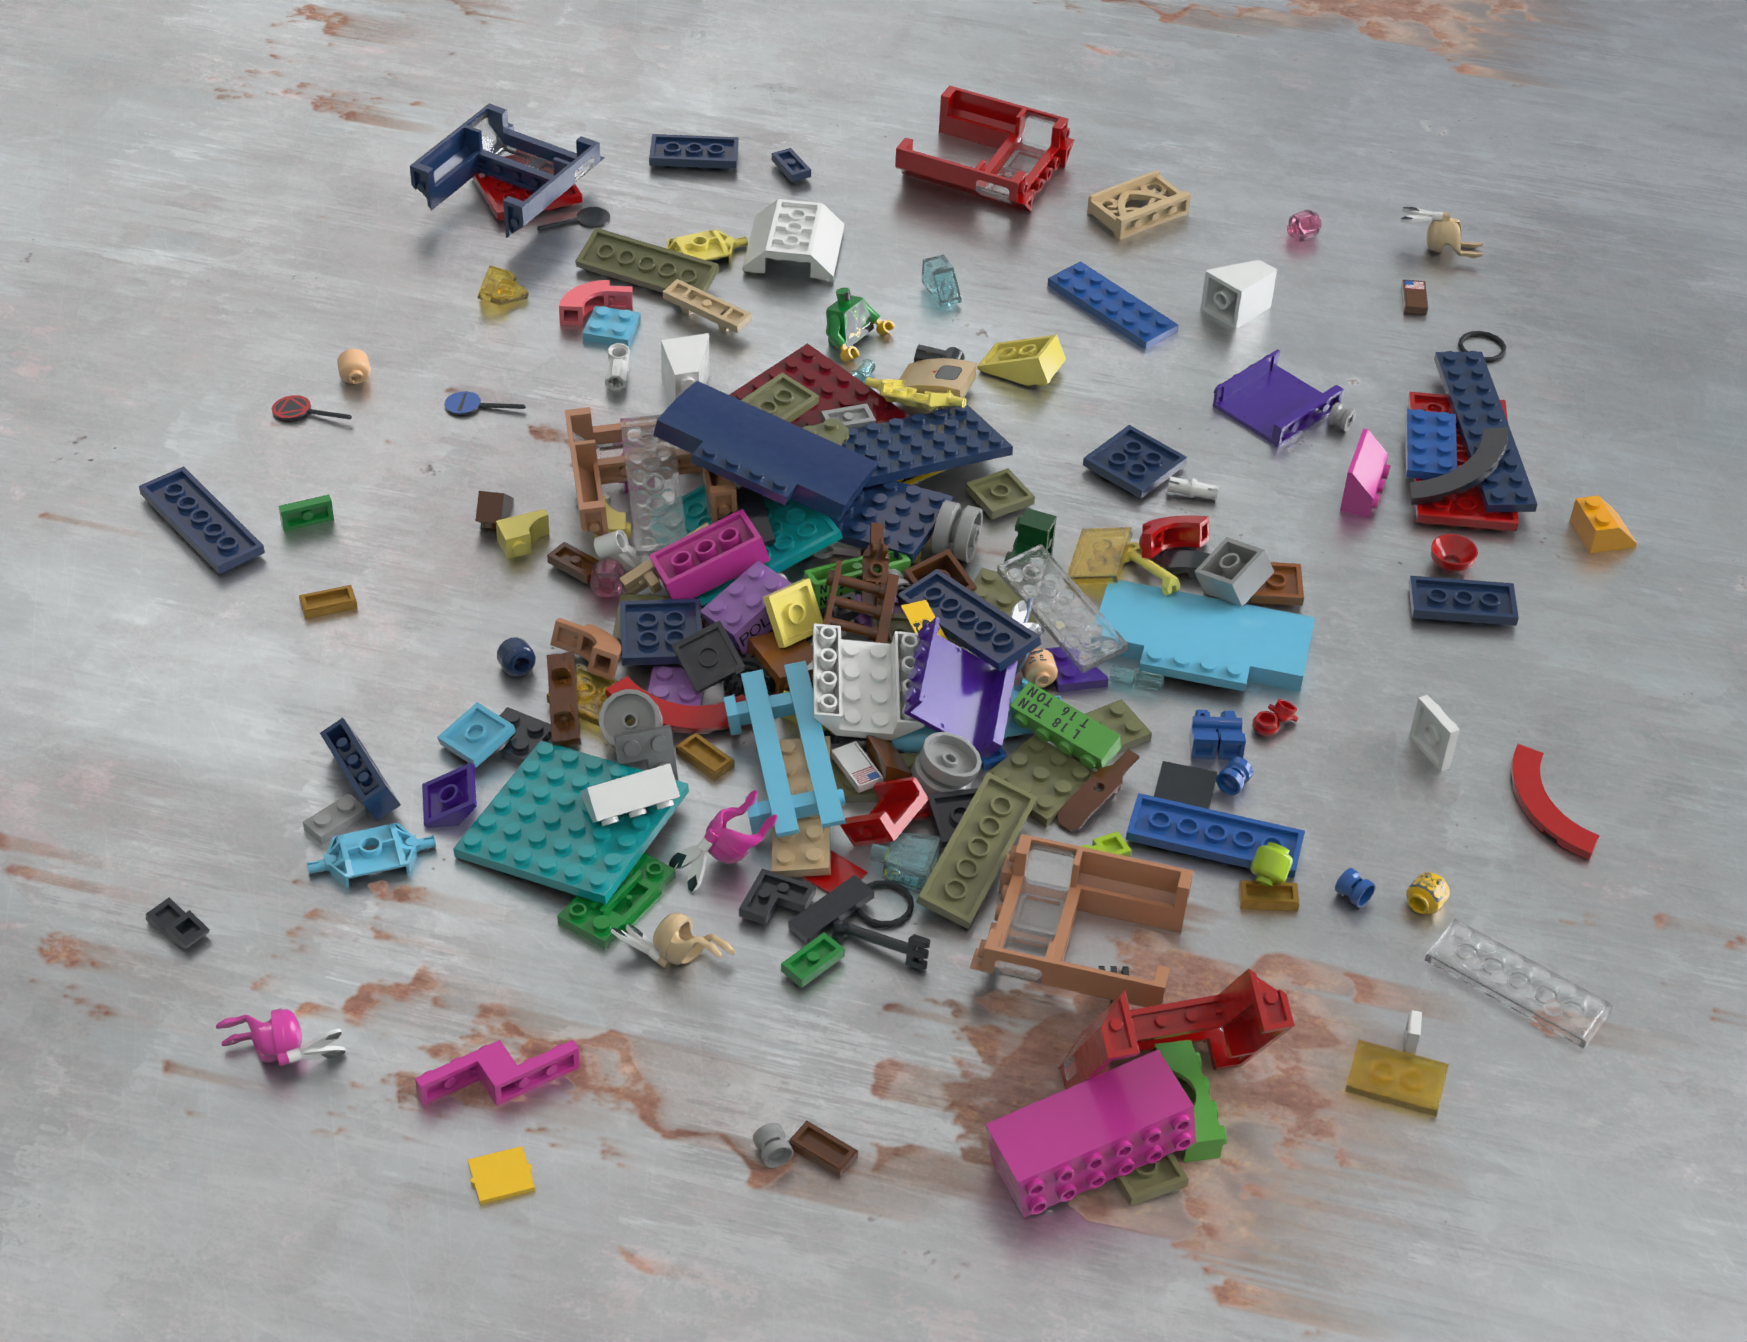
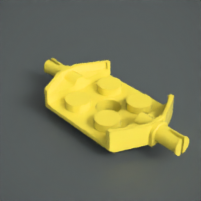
M718 229L668 239L666 248L707 261L728 257V262L731 263L734 249L748 246V240L746 236L733 239L732 236H728Z
M867 377L865 385L877 389L880 392V396H884L887 402H899L911 407H922L928 411L952 405L964 408L967 402L966 398L953 396L951 390H947V393L925 391L924 394L916 393V388L904 387L905 380Z

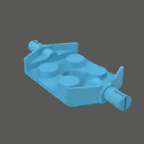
M393 823L333 836L328 851L324 854V859L307 862L309 875L330 871L334 878L345 887H349L348 879L400 867L406 866V872L410 874L417 857V852L436 847L434 835L417 839L416 835L409 833L399 823ZM371 845H374V846L377 847V848L374 849V850H365V849H364V848H366L367 846H371Z

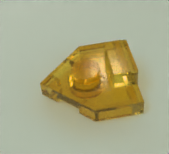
M489 265L477 298L497 305H504L528 299L529 292L524 286L519 285L516 281L517 277L511 271Z

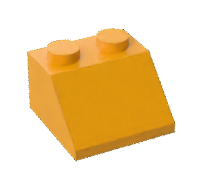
M1599 495L1575 499L1569 522L1589 553L1636 548L1637 542L1618 513Z

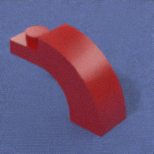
M1170 516L1144 523L1139 539L1142 558L1152 559L1161 551L1174 547H1202L1209 541V516Z

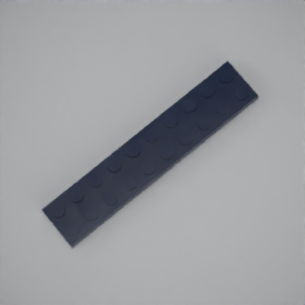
M1477 351L1436 352L1434 361L1452 414H1456V425L1468 460L1480 446L1483 429L1508 427V445L1505 455L1502 456L1498 467L1491 475L1477 485L1486 512H1536L1538 504L1483 353Z

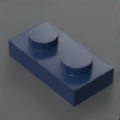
M792 148L772 153V162L791 182H798L811 177V169Z

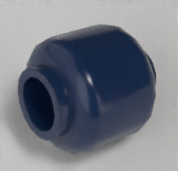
M518 637L509 638L503 641L497 650V660L503 670L510 676L522 677L528 674L536 663L535 653L524 639Z

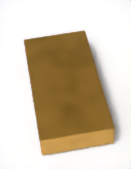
M351 585L299 595L305 619L358 609Z
M696 732L676 745V753L714 781L735 767L734 759Z
M1239 881L1241 909L1299 910L1300 903L1297 883H1274L1272 887H1267L1256 881Z

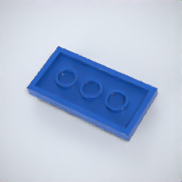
M1420 409L1406 410V478L1428 480L1457 469L1456 414L1430 412Z

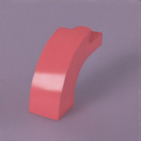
M599 280L584 283L571 289L563 296L559 303L560 325L583 326L585 319L592 313L595 306L632 311V286H610V280Z

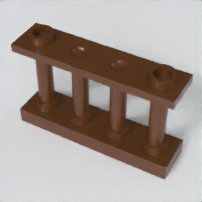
M837 560L835 569H829L826 579V585H829L830 589L822 624L841 626V631L868 637L869 641L887 644L899 576L889 573L886 583L881 582L880 585L840 575L843 561ZM840 585L875 594L877 598L881 599V604L874 606L836 596L837 586ZM833 606L873 616V619L877 620V625L869 627L831 617Z

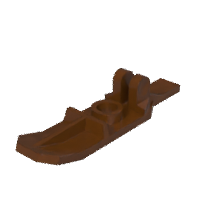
M871 522L870 545L863 553L862 580L880 585L881 582L886 583L890 558L888 545L884 544V524ZM872 568H878L880 573H875ZM861 592V602L874 606L881 604V599L877 598V595Z
M1128 749L1113 765L1100 768L1057 813L1059 825L1070 832L1080 830L1089 817L1096 810L1099 811L1101 805L1113 793L1117 794L1123 784V776L1139 759V755Z

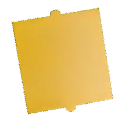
M523 1146L467 1159L472 1176L470 1183L472 1187H475L480 1205L535 1191L531 1175L532 1165L527 1162Z

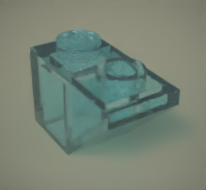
M945 255L923 259L921 282L938 305L944 307L961 303L962 298L954 267Z

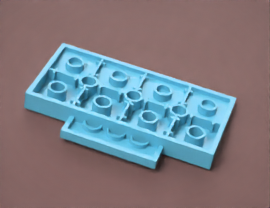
M1110 578L1092 633L1090 651L1140 660L1139 671L1228 689L1245 692L1247 682L1301 692L1315 617L1244 604L1241 607L1222 599L1180 591L1175 593L1172 591L1170 595L1165 596L1162 588Z

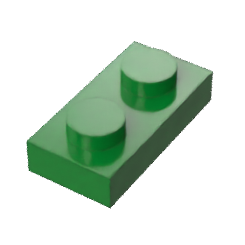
M329 494L278 506L281 526L284 532L334 520L332 500Z
M822 933L782 962L781 972L802 988L845 956V948L826 933Z

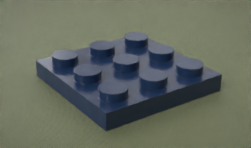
M1131 425L1122 429L1083 458V466L1141 499L1187 464V456Z
M700 598L620 601L622 666L680 664L672 649V644L702 629Z

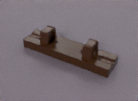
M574 651L547 655L552 744L562 747L581 745Z

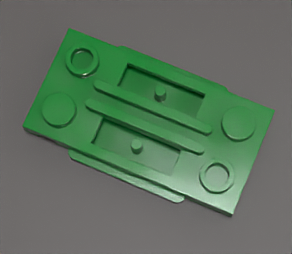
M644 853L607 904L576 896L557 915L558 924L606 949L617 938L611 932V929L616 928L627 933L626 925L631 924L634 926L662 897V890L676 877L675 869Z

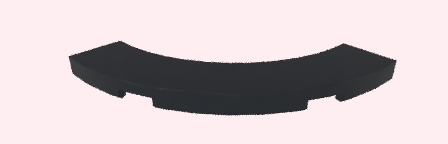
M1508 427L1483 429V437L1479 448L1467 462L1457 469L1432 479L1410 482L1411 505L1441 501L1444 496L1457 493V495L1485 480L1498 467L1500 459L1505 455L1508 445Z

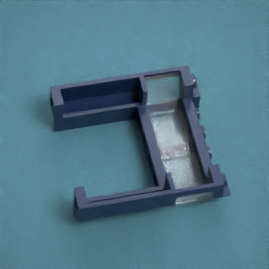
M489 103L410 165L411 185L426 197L427 205L431 211L478 173L534 192L525 201L510 196L503 200L506 238H508L529 223L605 157L600 156L599 142L582 136L576 140L577 153L516 132L514 131V125L508 123L507 109Z

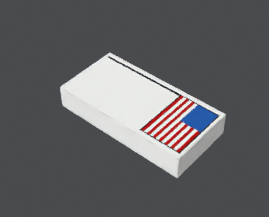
M856 741L831 751L832 759L858 793L873 788L876 783L883 782V776Z

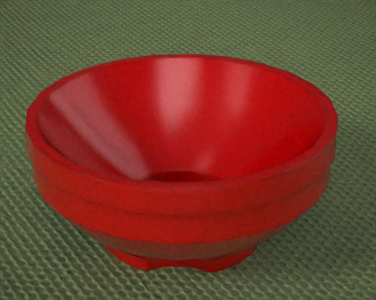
M1444 534L1433 540L1430 553L1433 561L1448 573H1453L1472 567L1477 559L1478 549L1466 537L1457 534ZM1445 560H1454L1457 563H1451Z

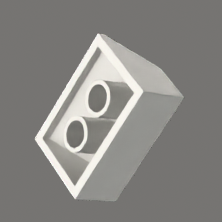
M670 763L591 786L580 792L593 823L601 821L602 826L618 822V816L629 813L630 818L647 813L645 808L656 805L657 810L674 805L673 799L680 797Z

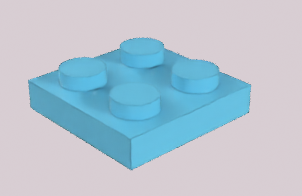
M595 306L583 330V341L608 345L621 343L629 347L641 321L640 312Z
M477 702L444 730L437 739L440 745L468 763L472 762L474 767H477L513 736L516 730L513 724Z

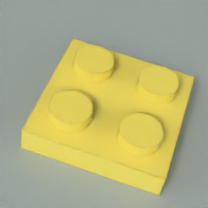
M810 578L797 581L763 597L779 648H786L813 635V624H822L823 622Z

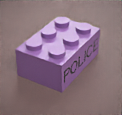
M756 561L700 612L707 626L720 620L735 649L744 655L747 652L748 638L769 633L773 629L763 597L792 583L760 561Z

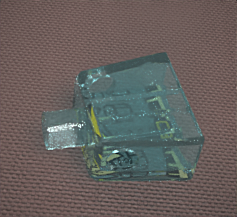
M901 833L895 841L890 842L889 847L873 844L869 859L870 861L883 863L884 880L899 883L908 890L920 894L938 862L941 837Z

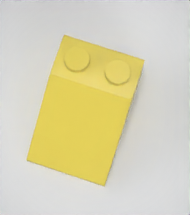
M1056 334L995 343L977 365L979 371L1023 385L1037 384V386H1044L1050 382L1066 358Z

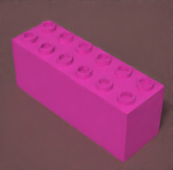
M1155 1050L985 1124L991 1161L1023 1218L1032 1214H1040L1052 1205L1062 1201H1069L1077 1194L1089 1189L1099 1188L1109 1180L1118 1176H1126L1133 1172L1134 1169L1148 1163H1156L1164 1156L1177 1150H1185L1191 1144L1196 1143L1194 1105L1159 1050Z

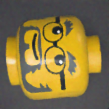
M1424 872L1418 875L1406 890L1409 906L1419 914L1432 915L1436 913L1450 896V890L1444 878L1432 872Z

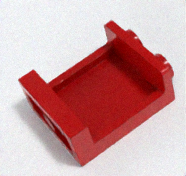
M915 777L879 782L873 786L880 799L877 805L869 814L845 818V824L840 825L853 847L896 840L929 800Z

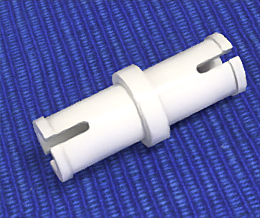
M1172 476L1169 477L1167 492L1189 495L1188 498L1192 499L1195 496L1216 501L1219 485L1197 482V479L1194 478L1191 481Z

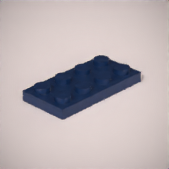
M652 134L649 165L657 167L737 169L739 137Z
M1410 576L1409 592L1412 618L1517 626L1519 616L1514 583Z

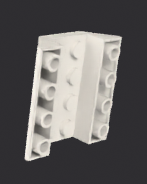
M777 199L755 216L742 271L765 273L768 259L770 258L799 263L810 262V278L833 280L844 232V223L823 203Z
M813 624V717L836 736L866 738L867 735H872L884 740H893L923 728L924 724L904 714L906 705L904 697L910 686L909 674L915 663L913 655L920 640L918 633L895 631L891 644L843 640L841 639V626Z

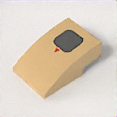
M948 358L921 360L910 363L899 380H905L904 387L916 388V393L924 394L925 391L947 393V390H951L953 396L964 398L976 379L977 363Z

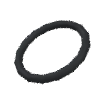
M1471 331L1459 338L1458 346L1461 352H1469L1465 349L1463 342L1471 336H1485L1497 341L1502 348L1501 352L1493 357H1484L1486 362L1496 361L1506 354L1507 347L1504 341L1490 332Z
M879 880L866 885L870 888L888 886L902 892L908 901L906 912L894 920L880 921L866 915L861 908L856 910L860 918L867 923L879 927H890L903 923L911 916L914 901L913 896L904 886L888 880Z

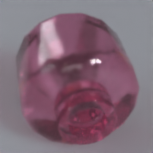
M1309 209L1303 210L1290 216L1287 232L1290 237L1303 242L1318 235L1322 226L1321 219L1316 212Z
M611 559L598 561L591 571V589L595 594L603 598L618 596L624 588L619 578L625 575V569L619 562Z

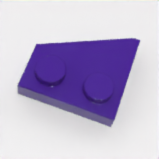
M1074 647L1045 648L1052 653L1058 669L1057 678L1054 681L1058 693L1108 687V676Z

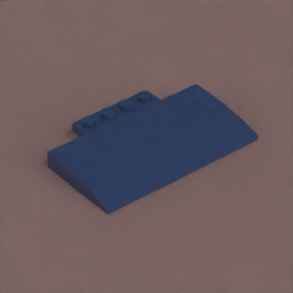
M699 381L689 386L662 413L656 421L653 434L654 437L693 454L691 463L783 505L789 499H792L838 521L844 516L879 465L878 462Z

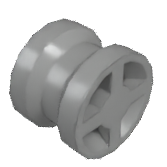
M1337 402L1329 413L1327 424L1331 426L1337 425L1341 430L1347 432L1354 422L1356 410L1344 408L1343 404Z

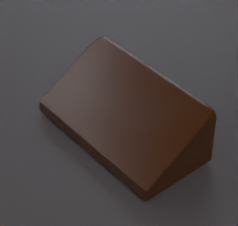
M872 735L866 736V752L885 781L912 777V772L892 742Z

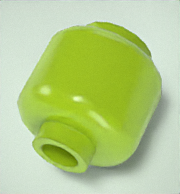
M1268 842L1267 845L1258 847L1250 870L1257 876L1256 882L1272 887L1274 883L1282 884L1286 881L1293 864V859L1289 855L1287 848Z

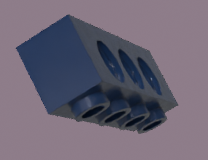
M343 717L320 732L321 737L360 800L377 821L401 806L359 737Z

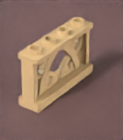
M1155 170L1091 194L1088 198L1087 214L1090 216L1094 215L1115 232L1114 236L1121 240L1188 214L1191 194L1187 191L1181 192L1161 177L1159 171ZM1133 199L1149 201L1147 206L1141 208H1125L1126 203Z

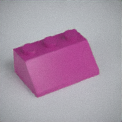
M1365 428L1362 430L1347 473L1340 511L1369 518L1372 508H1378L1381 496L1379 494L1383 493L1391 465L1387 464L1388 453L1372 433Z

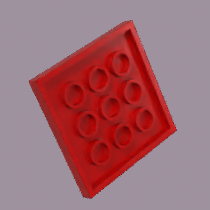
M518 156L508 158L530 167L535 165L534 162ZM549 167L541 169V171L554 175V169ZM478 173L472 178L497 220H505L503 200L508 196L525 201L534 193L482 173ZM574 184L544 210L549 211L558 207L582 203V193Z

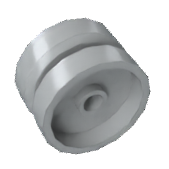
M945 500L940 508L934 527L932 554L937 555L950 549L958 561L969 563L975 553L981 532L982 509L968 505L962 511L959 503Z
M624 689L612 694L604 702L599 713V726L602 735L616 748L615 734L663 726V717L659 707L649 695L639 690ZM634 716L636 719L635 723L628 726L625 723L626 719L630 720Z
M938 732L931 734L925 739L920 753L912 765L911 772L912 777L918 780L926 795L970 789L972 781L980 770L982 761L976 748L963 737L953 733Z

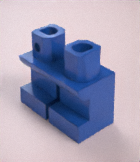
M1197 709L1195 716L1192 718L1190 730V759L1215 760L1216 752L1218 760H1230L1233 757L1243 758L1246 737L1245 733L1242 732V718H1237L1234 711H1223L1220 717H1210V712L1207 710Z

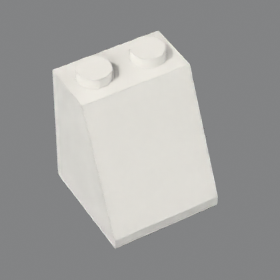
M1254 260L1207 270L1200 309L1234 329L1241 327L1271 307L1277 269L1261 260Z
M708 333L661 340L662 381L671 404L696 381L707 384L709 377Z

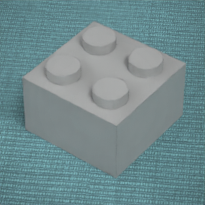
M1226 537L1194 572L1205 594L1242 607L1274 573V570L1264 549Z

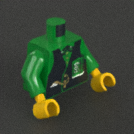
M844 287L836 290L837 301L826 310V335L828 336L829 345L835 346L837 350H841V360L849 362L859 357L858 349L852 345L872 331L874 323L877 325V333L881 336L889 334L888 330L894 329L895 325L891 320L882 321L879 319L880 315L868 305L863 297L851 295L850 289Z

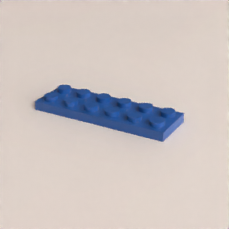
M1081 261L1048 278L1047 285L1145 350L1178 332L1179 325Z
M1138 793L1127 829L1126 840L1250 868L1258 847L1272 842L1289 850L1293 864L1287 877L1294 878L1305 830Z

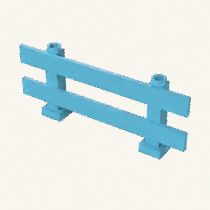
M806 660L784 665L790 692L768 696L762 669L741 674L746 701L736 703L734 695L723 697L731 736L742 734L741 726L752 723L769 799L757 802L756 798L754 805L747 810L752 835L758 833L765 820L774 814L778 816L774 825L777 838L800 833L797 819L820 815L822 828L845 824L841 807L846 805L843 789H837L822 725L813 717V689ZM796 714L814 791L791 795L774 719Z

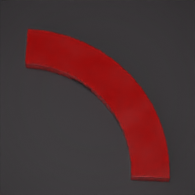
M628 676L605 690V695L608 698L612 694L624 689L639 690L649 695L660 709L663 717V726L670 725L673 732L709 734L716 730H730L724 702L704 706L682 705L669 702L643 690ZM741 694L735 697L736 703L746 701V697Z
M1517 744L1511 764L1512 788L1523 812L1542 833L1546 831L1555 838L1558 845L1590 860L1600 835L1570 820L1551 801L1544 789L1540 775V765L1544 753Z

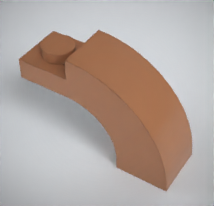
M558 618L555 621L550 645L568 652L574 651V654L585 658L589 662L587 672L613 680L621 654V645L618 640L608 632L591 624L582 626L562 618Z

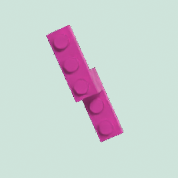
M498 1040L416 1077L417 1098L422 1106H425L480 1080L496 1106L580 1068L579 1047L574 1040H571L517 1065L501 1040Z

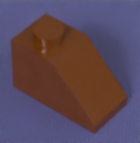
M479 491L475 521L482 523V528L496 530V521L509 517L514 498L505 493Z

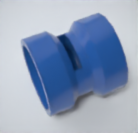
M1233 757L1216 776V783L1224 793L1237 795L1243 789L1244 784L1252 778L1254 774L1253 768L1244 758Z
M1353 868L1344 871L1335 885V891L1341 896H1348L1351 903L1358 908L1363 907L1371 899L1376 889V885L1368 879H1362L1360 873Z

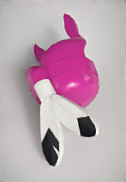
M756 790L749 793L745 802L739 808L730 807L720 810L709 823L706 834L698 845L688 847L676 853L670 859L669 866L674 869H681L691 864L687 879L689 891L695 892L702 882L707 852L722 863L735 864L748 854V849L758 845L765 837L767 831L776 824L778 816L774 814L767 818L759 832L753 835L743 834L726 827L728 821L736 816L743 815L754 805L758 794Z
M279 1008L271 1010V1019L267 1022H260L252 1016L245 1014L235 1018H226L216 1025V1029H221L247 1022L251 1032L233 1034L222 1041L221 1046H230L241 1041L252 1040L260 1060L265 1063L278 1061L279 1065L283 1066L302 1059L334 1058L346 1052L342 1046H327L341 1036V1029L327 1031L301 1046V1027L295 1014L289 1009Z

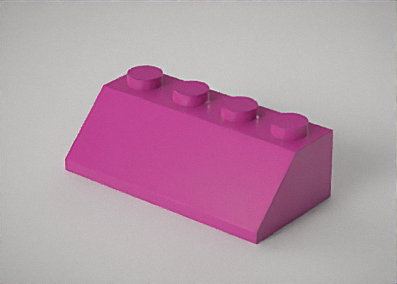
M743 509L648 555L671 599H693L729 580L735 579L756 561H760L763 564L770 561L762 537Z

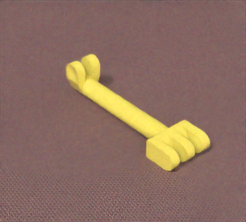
M1132 542L1129 546L1125 545L1121 549L1117 548L1112 551L1114 558L1121 563L1132 560L1163 580L1161 586L1165 596L1170 595L1172 591L1174 593L1180 591L1178 578L1148 558H1142V549L1137 542Z

